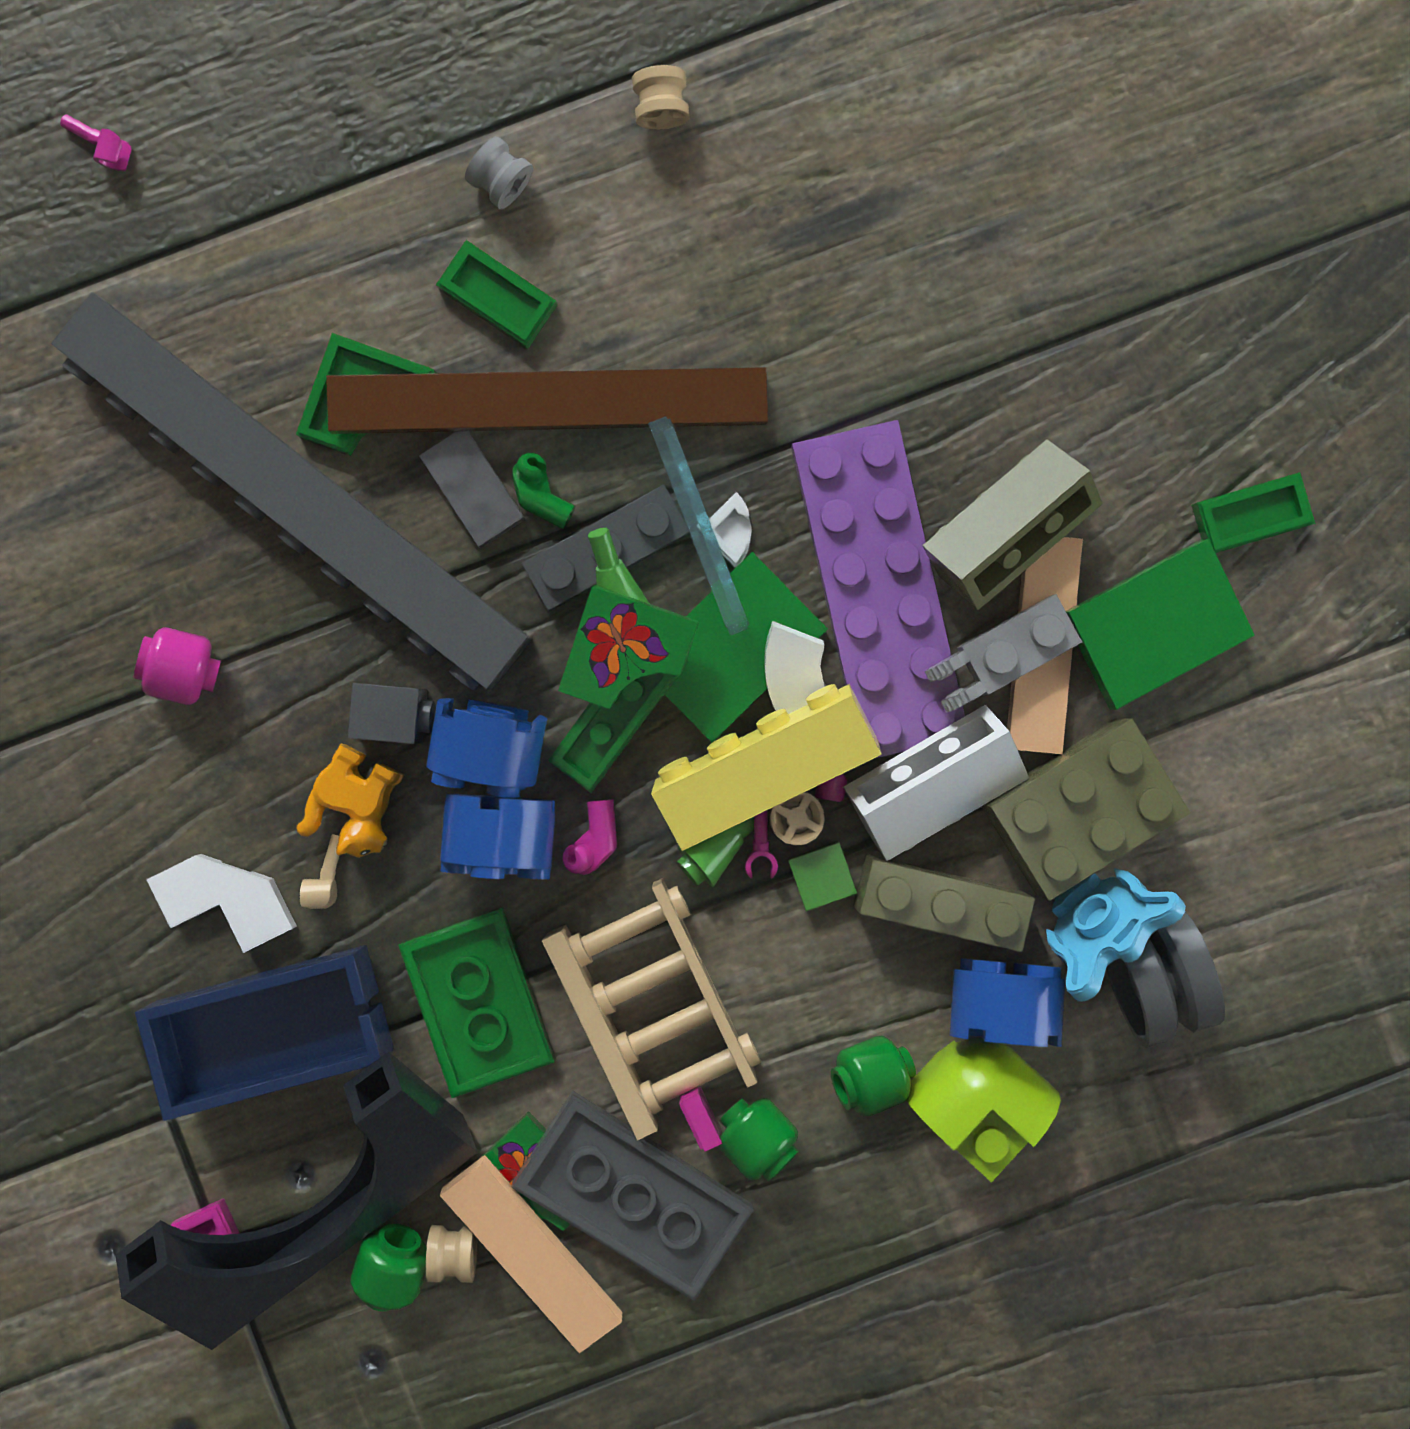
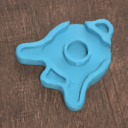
M1114 868L1116 877L1101 880L1094 873L1054 898L1052 912L1058 917L1054 931L1046 929L1047 941L1054 953L1068 966L1066 989L1075 1000L1083 1002L1093 998L1101 988L1106 967L1119 958L1127 963L1137 960L1142 954L1148 938L1154 931L1170 926L1182 918L1186 906L1176 893L1148 891L1134 875L1128 871Z

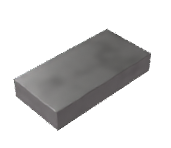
M469 431L455 432L419 455L479 548H483L526 520Z

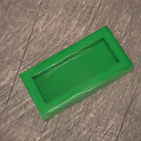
M467 240L436 284L440 291L527 350L558 306L555 299Z
M1300 472L1191 505L1201 540L1209 538L1215 553L1316 524Z

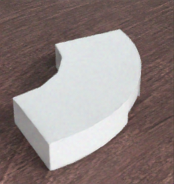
M772 621L765 646L764 665L766 683L775 711L786 709L787 713L790 714L808 705L806 698L813 692L826 686L820 667L825 645L821 639Z

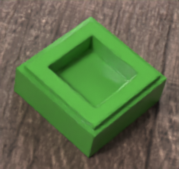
M836 841L787 858L806 911L857 894L840 842Z

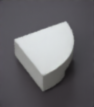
M736 492L698 530L734 568L745 559L749 543H751L750 538H752V524H750L749 511L741 496Z

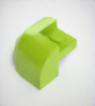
M975 1037L959 1042L952 1041L937 1052L911 1080V1092L907 1103L950 1148L958 1151L992 1183L1027 1143L1033 1147L1036 1146L1055 1119L1061 1098L1059 1092L1013 1049L1002 1043L984 1042L983 1038Z

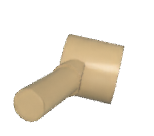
M331 835L321 868L320 879H304L301 883L300 904L303 908L326 909L336 902L337 884L334 878L339 860V855L336 853L339 840L338 835Z

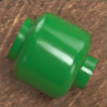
M876 1036L841 1050L837 1056L836 1067L832 1068L830 1073L833 1088L843 1107L847 1110L853 1108L858 1114L865 1117L873 1116L907 1101L911 1092L910 1079L916 1076V1069L913 1059L905 1047L897 1048L887 1037Z
M742 1098L719 1120L726 1128L721 1134L722 1144L719 1145V1148L749 1180H758L763 1176L770 1182L799 1153V1150L794 1146L798 1139L797 1128L768 1098H760L750 1105Z
M388 1224L373 1230L361 1241L352 1269L350 1283L354 1293L368 1307L376 1311L399 1310L412 1304L417 1298L426 1274L427 1250L419 1234L406 1225Z

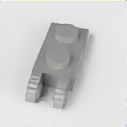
M1057 594L957 647L959 652L924 672L930 682L940 681L952 675L956 669L966 664L975 682L964 688L954 690L941 701L948 713L981 695H989L1077 646L1082 643V640Z

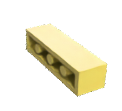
M835 684L825 686L806 698L808 705L790 714L787 713L786 709L774 711L756 723L757 730L738 738L736 733L728 734L711 743L707 747L708 754L692 762H689L687 757H682L661 768L658 771L660 777L655 779L651 795L681 850L684 851L882 755L879 741L850 684L840 689H837Z

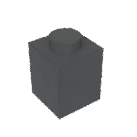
M352 683L348 738L409 744L423 743L424 733H432L435 703L434 701L427 700V689Z

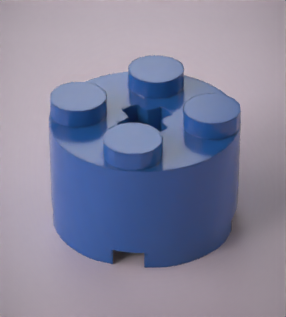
M454 698L437 700L426 767L433 771L432 783L449 788H464L465 781L487 785L486 793L503 798H519L521 790L536 785L547 724L545 716L539 715L531 723L527 721L529 711L517 707L468 700L467 710L452 709Z
M446 794L440 855L441 872L470 874V877L504 879L505 874H517V877L528 879H550L555 826V801L521 797L503 798L492 795Z
M961 958L960 969H954L949 1036L968 1039L969 1035L982 1036L984 1042L1048 1047V1045L1062 1047L1066 979L1061 978V967L1013 963V974L1006 973L1005 962Z

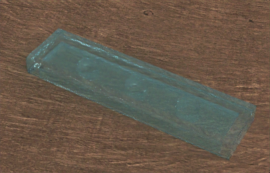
M665 416L648 423L725 626L730 636L747 630L749 625L748 619L671 419H667Z

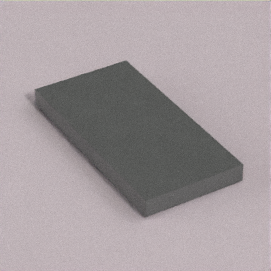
M573 1090L512 1181V1188L693 1301L696 1300L754 1211L752 1203L651 1139L644 1137L637 1141L630 1126Z

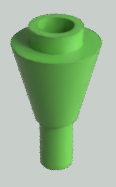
M599 528L591 531L588 534V539L597 563L596 585L649 603L623 561L618 559L609 529Z
M754 817L684 851L681 850L680 846H677L682 854V857L676 861L680 869L696 886L705 881L709 886L714 887L744 843L743 839L754 830Z

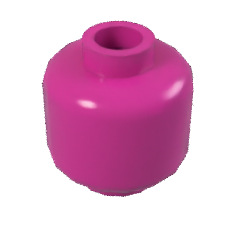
M163 627L154 634L153 638L144 636L133 679L142 680V690L150 697L183 705H192L199 699L202 689L213 692L221 660L210 658L212 646L208 638Z

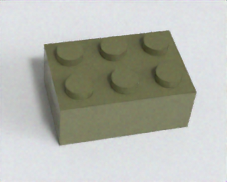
M1120 718L1113 719L1065 749L1063 754H1057L1028 772L1030 779L981 806L1034 893L1048 901L1056 898L1191 813L1134 720Z

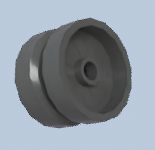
M1186 911L1176 923L1154 931L1148 938L1144 950L1137 960L1127 963L1119 958L1106 967L1120 1010L1131 1032L1145 1048L1173 1040L1177 1034L1178 1022L1195 1033L1220 1025L1225 1020L1224 997L1215 964L1201 933Z

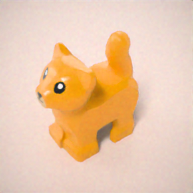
M346 744L339 745L332 757V762L316 778L306 802L304 819L297 825V832L304 837L314 834L321 825L323 812L326 808L345 813L350 819L341 829L336 853L339 856L347 853L360 858L370 853H380L387 844V837L381 827V818L388 807L390 794L394 786L402 782L405 774L385 764L380 765L376 763L367 779L362 777L357 766L363 762L366 754Z

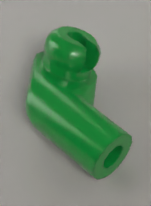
M536 453L521 455L512 470V479L520 507L564 530L576 506L551 494L546 471L547 466L543 457Z

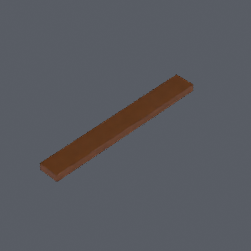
M766 367L326 375L328 431L331 434L766 425L768 423Z

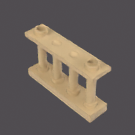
M663 878L653 882L652 890L658 901L583 937L580 933L571 936L565 924L547 933L542 940L637 1141L657 1132L659 1118L657 1113L663 1110L662 1104L737 1068L748 1088L757 1083L754 1066L761 1063L749 1034L745 1033L738 1036L683 919L691 914L678 886L668 889ZM668 921L681 948L680 951L607 986L603 982L594 984L586 965L593 962L592 956ZM689 970L692 971L705 999L629 1035L627 1031L618 1034L610 1017V1014L616 1012V1005ZM715 1019L728 1046L727 1049L654 1084L650 1080L641 1082L633 1065L640 1061V1054Z

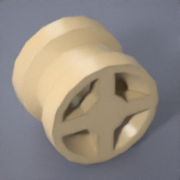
M657 65L643 68L634 73L632 76L633 91L639 95L640 104L635 109L637 125L647 129H669L680 126L690 119L688 103L682 100V91L686 88V74L682 68L672 65Z
M807 791L769 809L768 812L769 824L776 836L783 842L795 846L804 845L816 839L822 831L825 821L824 810L820 802Z
M431 1225L426 1250L427 1282H441L445 1277H456L461 1283H473L477 1264L478 1239L467 1226H463L459 1231H448L443 1225Z

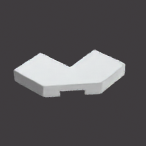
M203 854L195 855L147 879L170 928L220 905L243 953L297 927L273 878L222 863L221 860Z

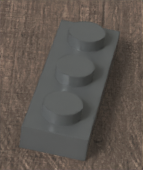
M664 484L522 563L549 612L589 591L592 586L596 585L597 563L588 539V534L591 531L599 528L609 529L618 559L623 561L627 569L690 534L689 528Z

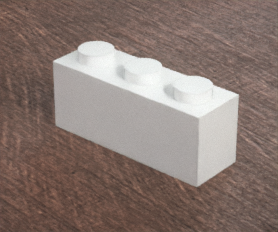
M984 705L844 786V789L866 831L888 861L1030 778L1010 731Z

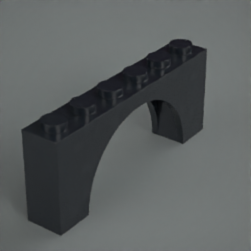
M388 1051L343 1085L355 1125L364 1132V1141L354 1166L344 1180L328 1196L310 1209L287 1221L268 1228L240 1234L208 1235L193 1233L173 1227L160 1220L115 1254L121 1299L213 1350L476 1155L478 1152L464 1115Z

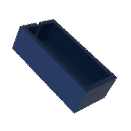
M367 945L160 999L136 1011L135 1016L163 1121L365 1068L388 1051L391 1053L394 1050L382 1002L373 1005L370 1002V999L379 990Z

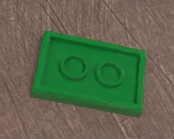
M1209 538L1197 541L1066 611L1082 640V643L1078 644L1080 651L1110 710H1117L1255 636Z
M751 552L686 616L700 622L687 657L689 662L684 667L682 674L676 678L667 690L665 696L713 743L768 689L764 658L767 636L772 621L815 638L822 636L828 628Z
M503 907L398 944L451 1098L555 1062L556 1057Z

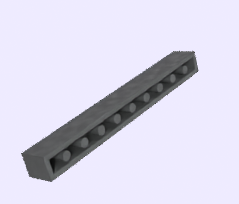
M91 292L51 344L68 357L62 366L89 386L97 380L111 392L105 398L108 403L132 420L138 413L154 425L148 432L151 437L175 454L181 447L197 459L191 466L194 471L217 488L225 481L240 493L234 500L238 506L260 522L268 515L283 527L277 534L281 540L303 556L310 549L326 561L320 568L325 575L344 589H347L351 583L355 584L368 595L363 602L368 609L387 623H390L394 617L403 622L411 629L406 638L430 657L437 650L454 663L449 672L471 690L475 691L480 684L486 689L493 690L533 640L94 292Z

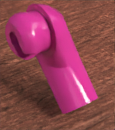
M614 799L587 802L589 830L573 845H569L563 853V864L571 873L590 874L596 871L615 852L617 848Z

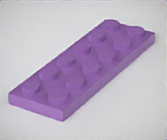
M898 420L792 443L791 446L845 686L850 684L879 741L882 755L878 757L904 752L965 717L963 706L947 713L941 703L949 693L959 688L955 671L945 679L933 682L929 681L924 672L950 657L951 652L930 559L922 546L926 541Z

